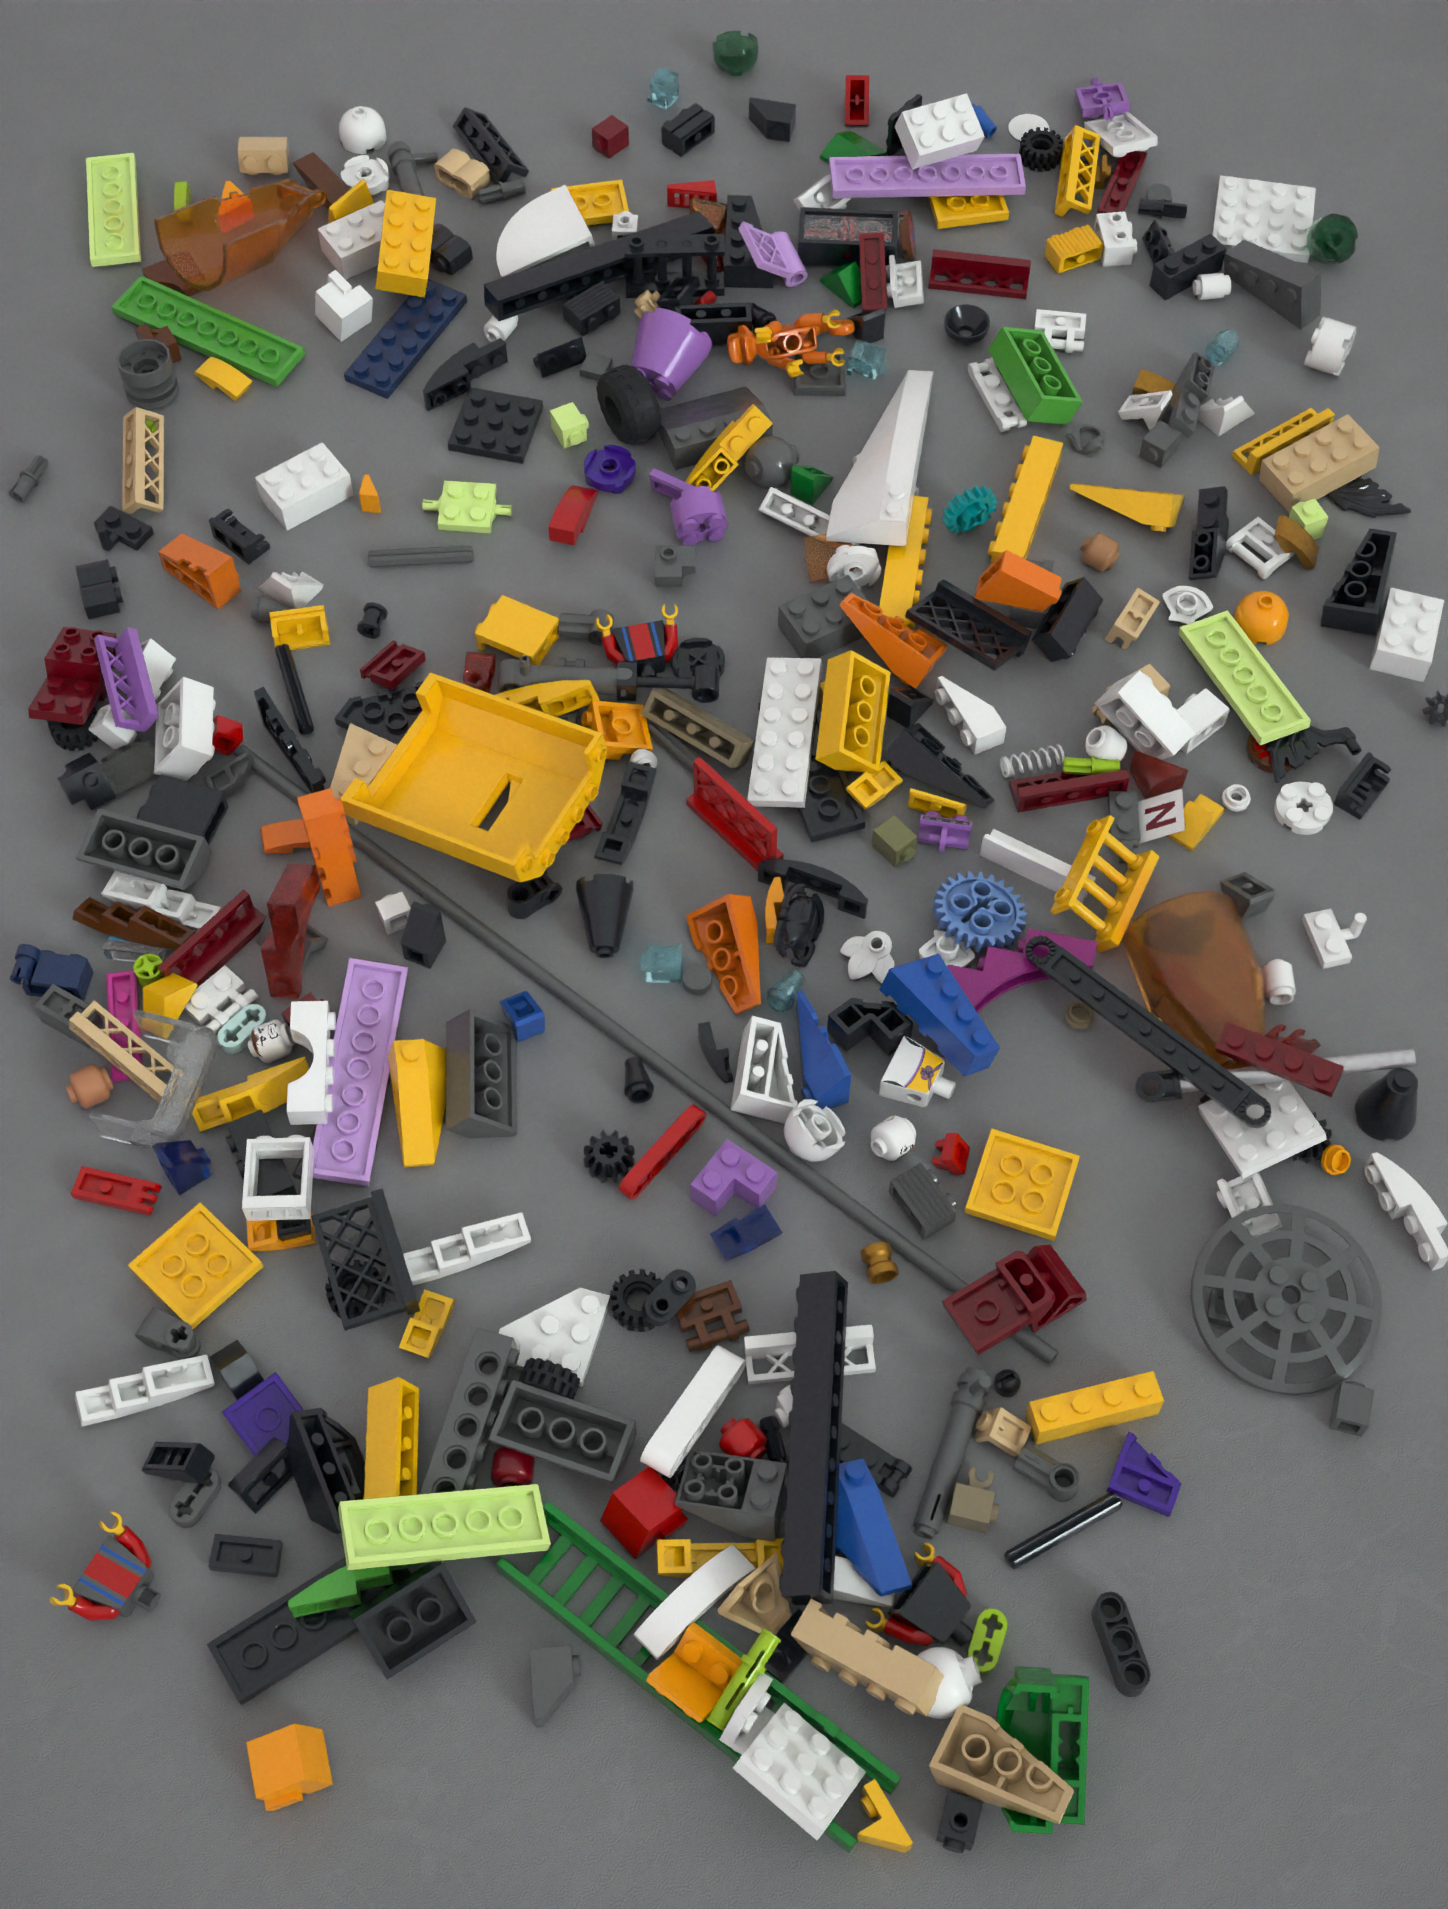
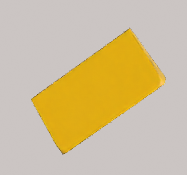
M359 181L329 207V223L374 204L366 181Z
M912 788L909 791L908 807L924 813L927 811L938 812L941 817L950 819L956 815H965L966 804Z

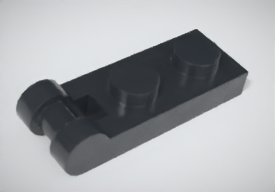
M841 1423L840 1463L863 1458L878 1489L891 1497H895L900 1489L899 1483L911 1473V1466L902 1459L895 1458ZM884 1467L891 1470L888 1477L880 1474Z

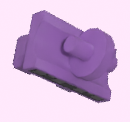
M927 811L925 815L921 814L917 842L940 845L939 852H944L945 846L968 849L972 822L962 815H956L950 819L941 817L938 812Z

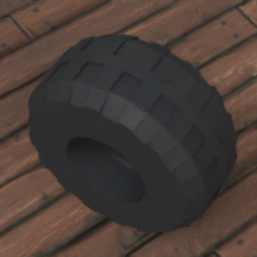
M621 365L602 374L596 386L597 398L605 420L618 440L625 444L636 445L655 436L661 427L660 407L656 395L643 373L634 366Z

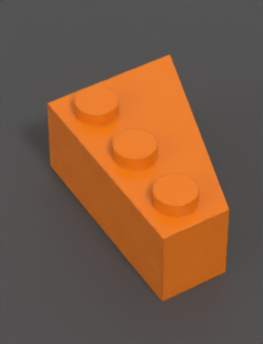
M183 533L158 551L163 569L217 610L241 592L238 580L239 575L235 569L232 556Z

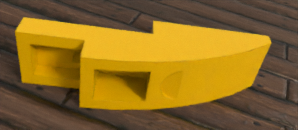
M752 404L736 422L732 420L698 461L685 482L695 487H710V490L713 492L739 465L737 461L773 423Z
M304 1056L248 1075L246 1082L190 1100L189 1108L199 1131L232 1122L258 1110H262L264 1114L286 1103L288 1084L304 1076L310 1069L306 1057Z

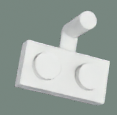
M1332 909L1303 915V925L1322 969L1350 963L1352 955L1345 940L1354 939L1360 935L1367 920L1365 914L1357 913L1350 928L1341 930Z

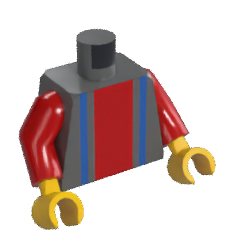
M109 1511V1513L115 1517L114 1526L107 1528L102 1521H99V1526L106 1532H114V1538L108 1535L72 1589L66 1584L55 1586L64 1591L65 1597L63 1601H59L54 1597L49 1598L53 1606L68 1605V1610L90 1621L113 1620L118 1615L128 1617L136 1605L151 1612L157 1606L161 1597L160 1593L149 1587L154 1579V1575L150 1571L152 1560L144 1542L128 1526H122L121 1516L113 1511Z

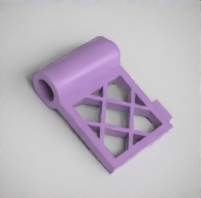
M743 221L740 224L741 226L738 229L757 268L781 276L787 287H795L806 280L808 276L807 271L788 233L777 231L769 234L754 228L752 224Z

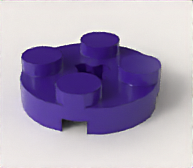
M607 445L604 446V450H599L598 452L597 449H594L586 456L584 461L586 483L601 491L620 494L635 478V460L632 459L631 453L627 449L620 446ZM610 466H614V470L612 471L604 469L610 468Z

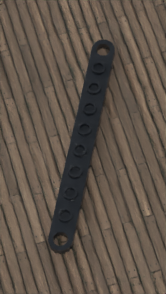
M1039 935L1029 940V943L1026 945V955L1032 965L1248 1127L1260 1128L1269 1122L1271 1106L1266 1098L1260 1096L1250 1086L1047 936ZM1039 945H1045L1049 948V952L1046 957L1038 958L1033 954L1034 948ZM1257 1104L1262 1106L1265 1112L1261 1118L1253 1119L1247 1115V1108Z

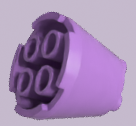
M656 308L655 312L648 313L645 311L639 322L631 366L636 367L643 373L650 383L652 390L657 393L659 398L670 401L672 396L680 390L706 360L712 349V341L706 332L700 333L691 326V319L668 309Z

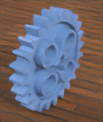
M968 871L966 878L957 873L955 880L948 877L946 884L941 883L934 897L932 910L935 911L933 919L939 921L937 928L947 929L945 933L946 938L954 936L956 937L955 945L962 941L965 943L966 950L973 945L977 953H979L982 947H985L986 950L988 946L1003 949L1004 945L1011 947L1014 940L1018 941L1026 924L1027 913L1023 912L1026 905L1019 903L1021 895H1012L1013 886L1003 887L1005 880L1002 879L996 883L992 874L988 879H985L982 872H979L978 877H974Z

